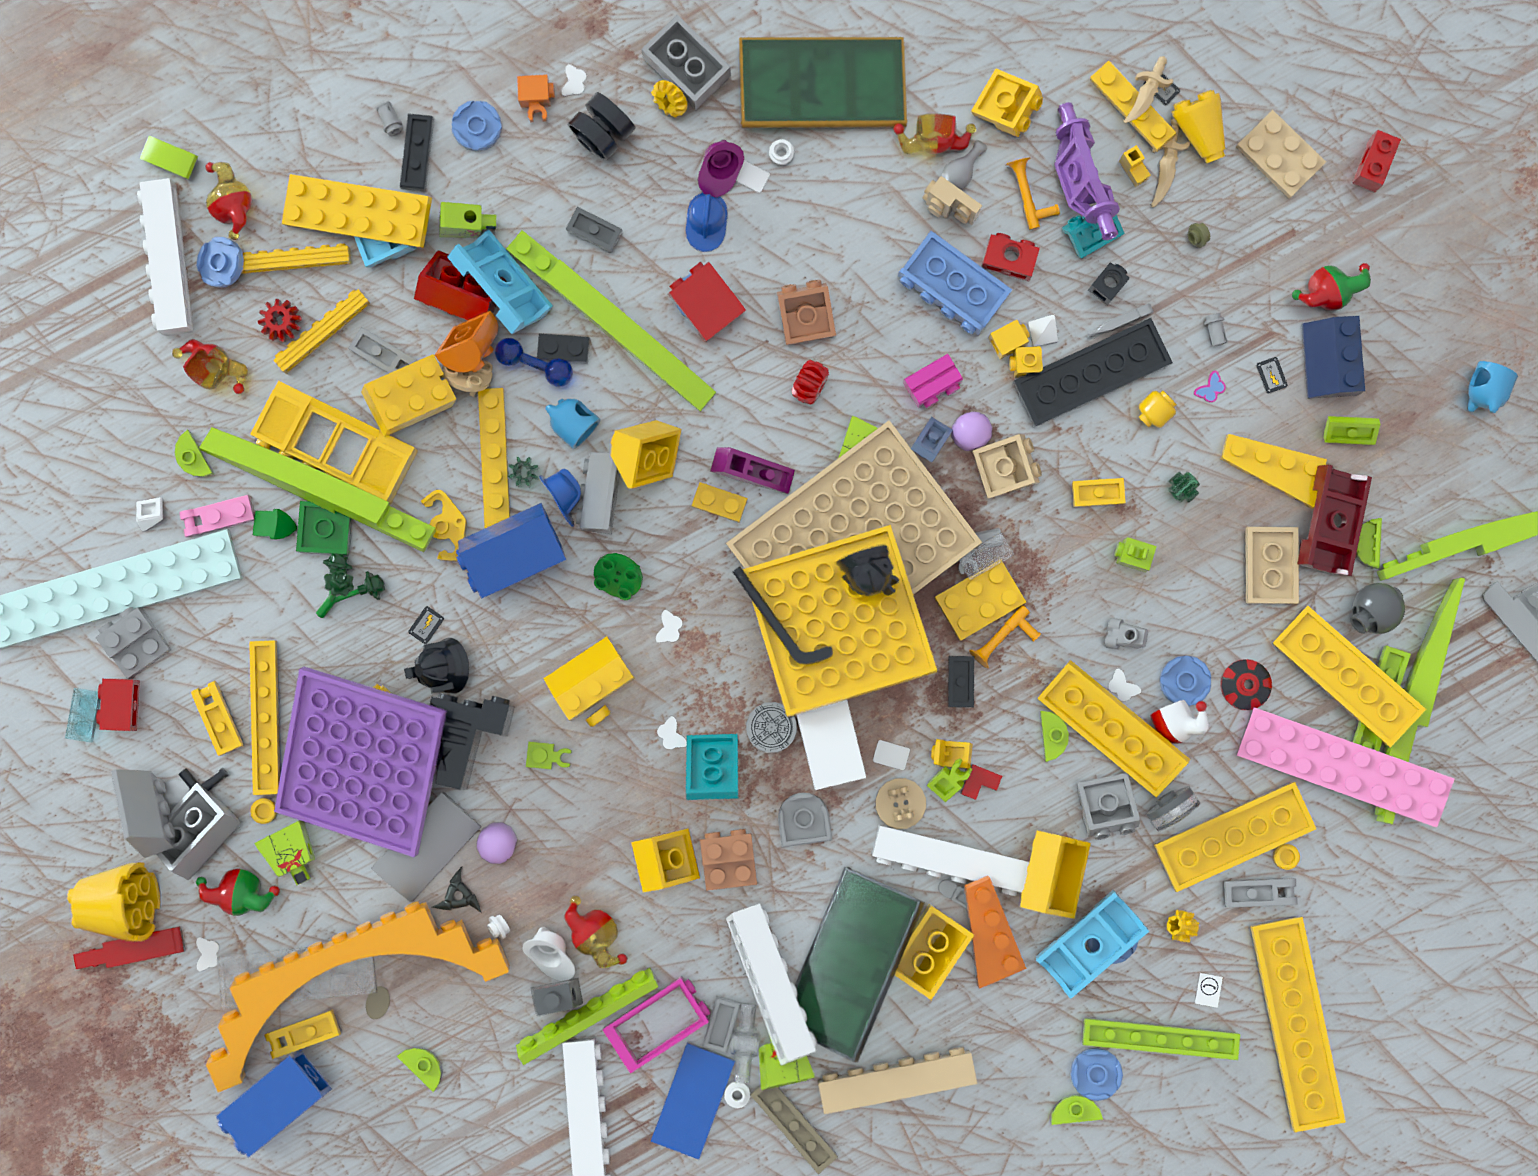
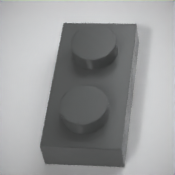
M578 206L566 227V231L610 253L622 233L621 228Z

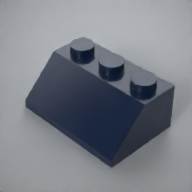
M1360 316L1332 317L1303 323L1302 335L1307 398L1358 396L1365 392Z

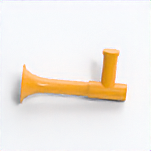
M1027 157L1005 164V166H1010L1016 174L1029 230L1040 227L1038 219L1054 215L1058 216L1060 215L1058 204L1036 210L1026 176V164L1031 159Z
M1021 605L987 644L978 650L969 649V652L977 662L985 668H989L988 658L990 654L1017 626L1033 642L1041 633L1025 620L1030 612Z

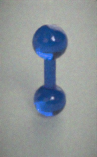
M514 338L502 339L496 345V359L504 366H514L519 362L543 371L548 383L555 387L565 386L572 379V366L564 359L556 358L545 362L524 353L521 343Z

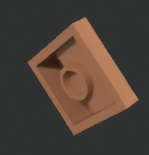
M811 280L806 282V287L797 288L796 284L781 287L782 291L777 292L786 345L836 336L829 290L826 283H821V280Z
M746 829L731 830L730 836L720 837V832L706 833L705 839H700L706 891L757 885L751 833L746 834Z

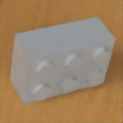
M678 15L641 49L643 59L664 80L675 84L695 110L731 76V67Z

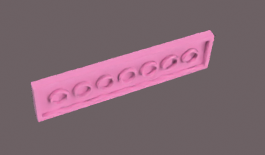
M1255 707L1237 756L1434 827H1438L1455 780L1449 776Z

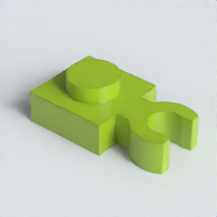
M528 741L526 767L552 769L553 762H556L563 768L570 767V763L562 762L561 756L564 753H572V750L562 748L555 752V744Z
M961 758L954 762L951 770L946 766L943 767L927 784L945 803L963 787V780L968 779L972 772L971 767L966 771L959 770L958 767L963 761Z

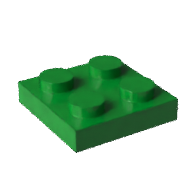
M300 501L296 552L349 555L351 518L337 511L332 513L310 501Z

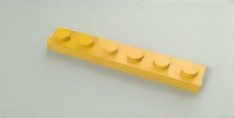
M504 388L478 391L484 528L510 517Z
M249 641L253 795L277 794L280 782L277 641Z

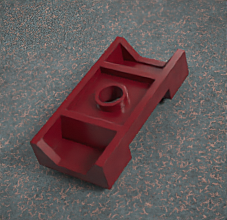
M1329 464L1318 465L1313 490L1317 491L1312 521L1308 539L1302 540L1297 565L1337 576H1352L1372 477L1336 470ZM1336 514H1339L1341 517V525L1339 527H1336L1333 522Z

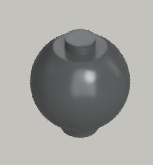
M1373 583L1365 586L1354 598L1352 606L1353 616L1350 618L1351 624L1362 634L1367 631L1373 634H1384L1394 630L1402 622L1405 615V602L1402 592L1398 588L1385 583Z

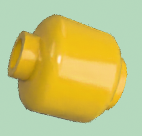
M1152 391L1138 406L1142 413L1139 418L1148 427L1153 424L1157 428H1162L1175 416L1176 409L1174 407L1177 404L1165 391Z

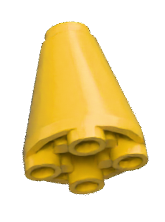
M1214 90L1198 94L1199 100L1190 102V100L1186 99L1173 105L1175 110L1171 111L1175 121L1200 157L1205 159L1206 163L1225 156L1223 151L1225 149L1221 96L1219 93H1215Z

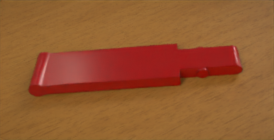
M180 926L155 931L144 941L117 939L103 942V948L89 949L86 952L73 954L76 969L90 966L96 967L106 963L107 968L181 953L184 952Z

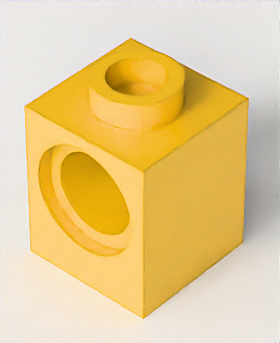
M1015 320L990 333L988 339L1001 360L1012 354L1015 348L1027 346L1030 334L1024 324L1020 325L1018 320Z

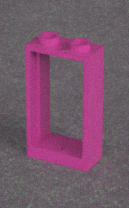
M682 976L602 1029L630 1074L709 1023L708 1015L711 1013L704 1001L698 1002L694 996V993L697 991L689 979L684 980ZM677 987H680L699 1016V1019L637 1059L617 1027Z

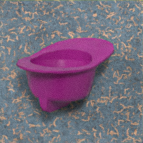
M722 139L711 144L706 149L704 161L698 175V185L704 194L719 197L732 189L745 159L744 152L740 146Z

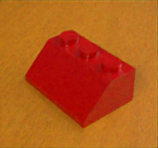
M437 250L418 276L414 299L465 320H470L489 311L493 313L496 304L471 274L462 276L447 258L449 254ZM499 277L501 280L506 282L505 278Z

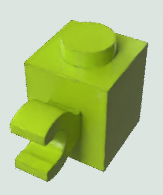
M1127 537L1123 540V543L1118 542L1114 555L1118 557L1116 564L1146 573L1150 570L1157 546Z

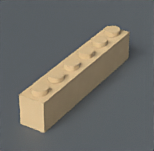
M964 1047L950 1049L949 1054L939 1056V1052L924 1054V1059L914 1061L913 1057L899 1059V1064L889 1066L888 1062L874 1064L873 1069L863 1071V1067H856L847 1070L848 1074L838 1076L837 1072L823 1074V1079L818 1080L824 1114L977 1084L970 1050H964Z

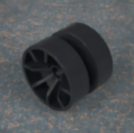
M596 92L585 104L592 118L579 111L567 125L576 139L588 151L607 161L618 149L616 142L610 135L625 141L636 128L629 117L616 104L603 94Z

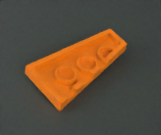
M989 876L964 885L968 917L970 919V932L974 934L971 940L977 975L976 981L979 989L1026 969Z

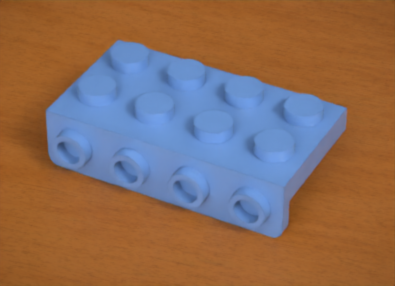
M933 231L929 232L898 273V277L901 278L899 281L903 286L910 290L912 288L916 289L921 293L920 297L930 305L935 303L941 308L940 312L951 320L953 318L957 319L962 323L960 326L969 334L976 333L979 335L1012 291L1011 288Z

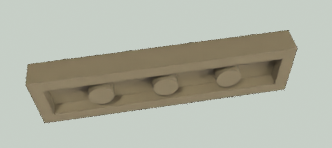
M760 1085L750 1094L818 1175L838 1158V1155L779 1087L761 1090Z

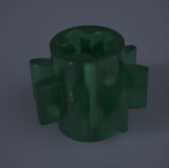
M517 457L515 465H508L513 470V474H510L508 477L509 479H518L516 481L517 487H520L522 483H526L530 488V481L533 479L539 480L534 472L539 469V466L530 465L532 462L531 457H528L526 462ZM521 467L529 470L525 478L518 475L521 472Z
M1178 472L1169 480L1172 486L1168 488V491L1180 503L1185 499L1189 503L1199 494L1196 489L1200 484L1189 472H1186L1184 475Z

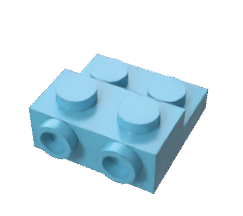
M354 237L365 267L368 268L390 258L397 259L417 249L414 246Z

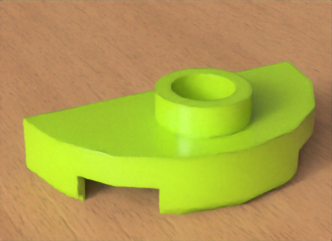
M186 430L180 435L175 444L174 455L177 464L183 471L193 476L207 477L213 475V471L191 432Z
M1382 518L1371 519L1362 524L1356 553L1362 563L1375 569L1380 568Z
M1040 711L1045 762L1056 759L1065 751L1068 745L1069 733L1066 724L1058 715L1052 712Z
M423 1048L406 1049L396 1056L432 1092L436 1090L441 1081L440 1062L433 1053Z
M1071 1095L1063 1098L1051 1114V1125L1103 1120L1097 1105L1092 1100L1080 1095Z

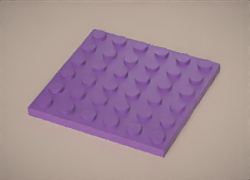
M305 666L300 668L274 812L411 857L417 856L420 849L446 710Z

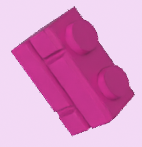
M946 354L905 378L903 384L918 408L923 405L925 408H929L939 401L937 397L946 392L947 396L958 391L961 388L959 384L962 383L963 377L949 354Z

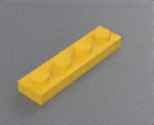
M1108 61L1090 77V81L1126 118L1134 107L1139 92ZM1152 106L1137 119L1130 121V124L1156 151H1159L1176 136L1175 130Z

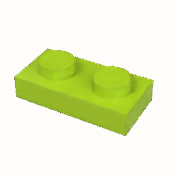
M1328 416L1323 436L1325 443L1376 445L1381 424L1379 418Z

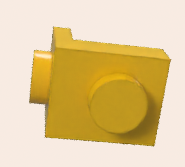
M1040 346L1015 348L1013 356H1009V369L1014 371V378H1021L1027 373L1042 372V349Z
M936 739V743L931 750V758L934 760V765L952 768L954 762L961 758L963 761L958 768H970L973 744Z

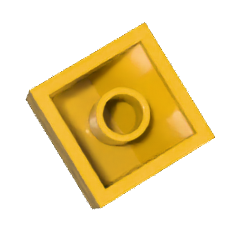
M689 828L631 842L643 893L700 879Z

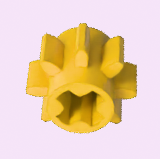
M1176 910V916L1168 917L1167 931L1172 934V940L1190 943V937L1198 935L1199 922L1193 918L1194 913Z

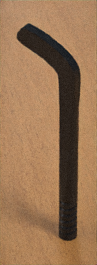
M738 567L732 572L797 663L804 665L813 664L833 656L831 646H826L812 652H802L743 569Z

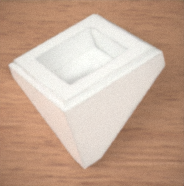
M1055 315L1028 322L1033 347L1058 342Z
M162 497L137 502V523L141 531L148 530L163 519Z

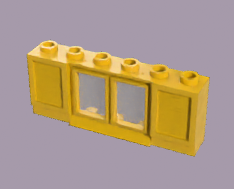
M278 381L272 390L250 435L257 438L256 444L269 450L273 446L280 450L279 454L291 459L295 457L301 460L303 464L314 469L317 468L330 476L389 502L390 505L418 452L415 447L390 435L384 437L380 430L281 381Z

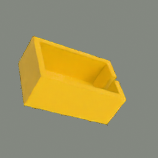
M434 354L364 384L361 393L384 437L454 405L456 397L447 379L441 381L444 374Z
M1036 831L1032 844L1033 849L1030 863L1027 867L1025 886L1021 894L1020 907L1075 919L1091 843Z

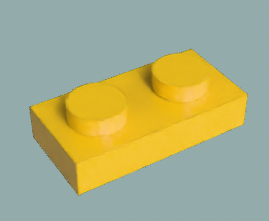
M1124 478L1072 482L1074 507L1126 503Z
M699 482L691 506L740 523L748 498Z

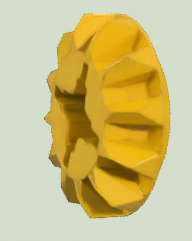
M666 80L658 81L651 91V94L654 96L653 102L659 105V109L664 110L666 116L670 114L674 118L679 115L682 116L687 110V100L683 92L672 82Z

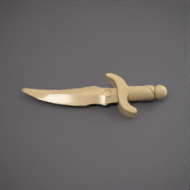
M1161 56L1158 58L1152 72L1143 71L1136 75V81L1145 80L1147 82L1144 86L1140 87L1135 105L1129 115L1123 120L1124 123L1137 119L1151 106L1154 94L1158 92V87L1166 88L1172 85L1173 79L1166 80L1161 77L1167 64L1166 57Z
M1174 118L1171 119L1170 126L1175 130L1176 136L1161 148L1165 149V153L1160 160L1158 186L1151 207H1155L1165 197L1171 187L1176 172L1175 164L1178 161L1177 152L1188 149L1191 144L1190 141L1185 144L1177 143L1180 127Z

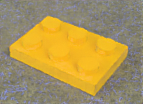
M1001 558L934 597L960 641L1026 603Z

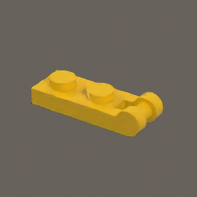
M214 680L203 689L197 688L192 690V697L217 755L222 756L244 746L218 683ZM212 696L214 702L207 705L205 698Z
M330 1010L264 1034L266 1042L269 1041L272 1049L270 1051L271 1057L275 1059L339 1036L341 1032L334 1012ZM285 1036L287 1045L282 1047L279 1037Z

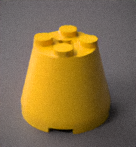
M138 862L128 863L80 879L74 888L69 889L67 894L68 902L71 904L72 926L75 929L126 941H144L148 939L155 929V925L152 924L155 909H160V892L154 872H148L144 867L145 863Z

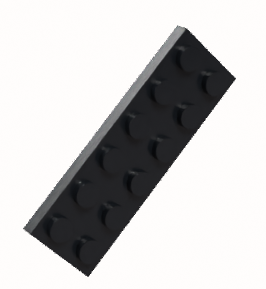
M1149 318L1044 366L1042 372L1029 373L1014 380L1013 383L1035 428L1170 366L1173 362L1152 318Z

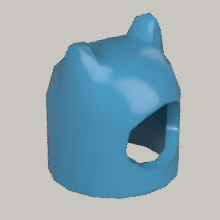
M1479 361L1468 386V410L1474 412L1480 407L1489 409L1491 413H1496L1509 400L1518 377L1517 373L1497 363Z
M560 399L557 406L547 405L545 408L550 415L551 428L572 449L580 446L601 421L595 413L591 412L577 399Z

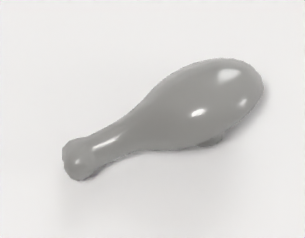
M980 140L975 141L972 150L966 156L949 162L943 169L941 176L960 190L965 188L972 179L974 161L981 153L986 151L987 146Z

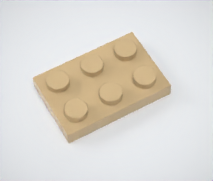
M1274 110L1236 146L1288 199L1326 163Z
M1246 527V604H1299L1298 527Z

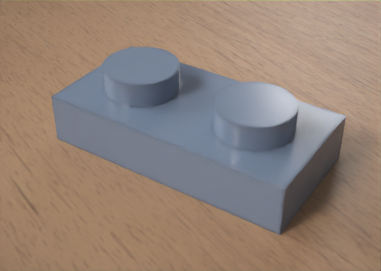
M931 417L914 442L911 450L920 457L933 462L953 430Z

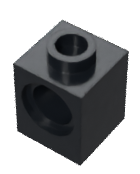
M1110 262L1088 291L1108 306L1130 279L1127 276L1128 272L1121 265H1114ZM1106 277L1114 278L1117 283L1116 287H1108L1104 279Z

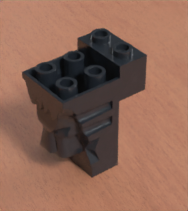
M439 693L438 698L431 696L430 706L446 710L436 765L439 767L435 784L458 790H467L482 732L508 736L515 706L509 705L510 700L492 696L491 700L484 699L483 704L465 699L464 703L461 704L457 703L458 697Z

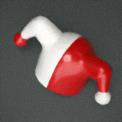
M1185 700L1170 704L1150 715L1155 730L1172 744L1183 743L1192 735L1205 734L1209 729L1206 714L1207 704L1204 701L1196 703L1197 719H1195Z

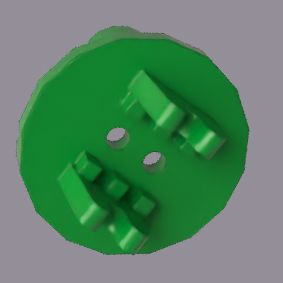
M618 553L606 554L600 557L594 566L595 587L611 596L618 597L621 600H629L633 595L637 594L642 586L643 575L640 566L625 555Z

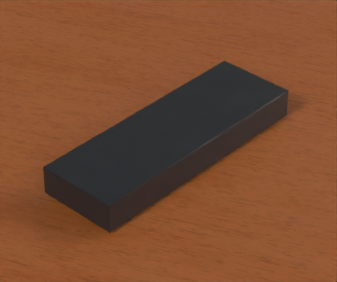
M408 113L400 178L401 189L426 192L434 124L433 116Z

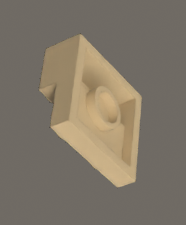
M940 176L937 182L932 180L929 183L922 198L926 201V205L929 206L928 210L933 215L947 218L950 212L953 211L955 218L964 224L968 222L973 225L982 208L980 203L942 176Z
M1018 434L973 450L988 499L1040 483L1038 477L1042 476V471L1038 462H1033L1031 453L1034 452V446L1031 439L1026 438L1025 434Z

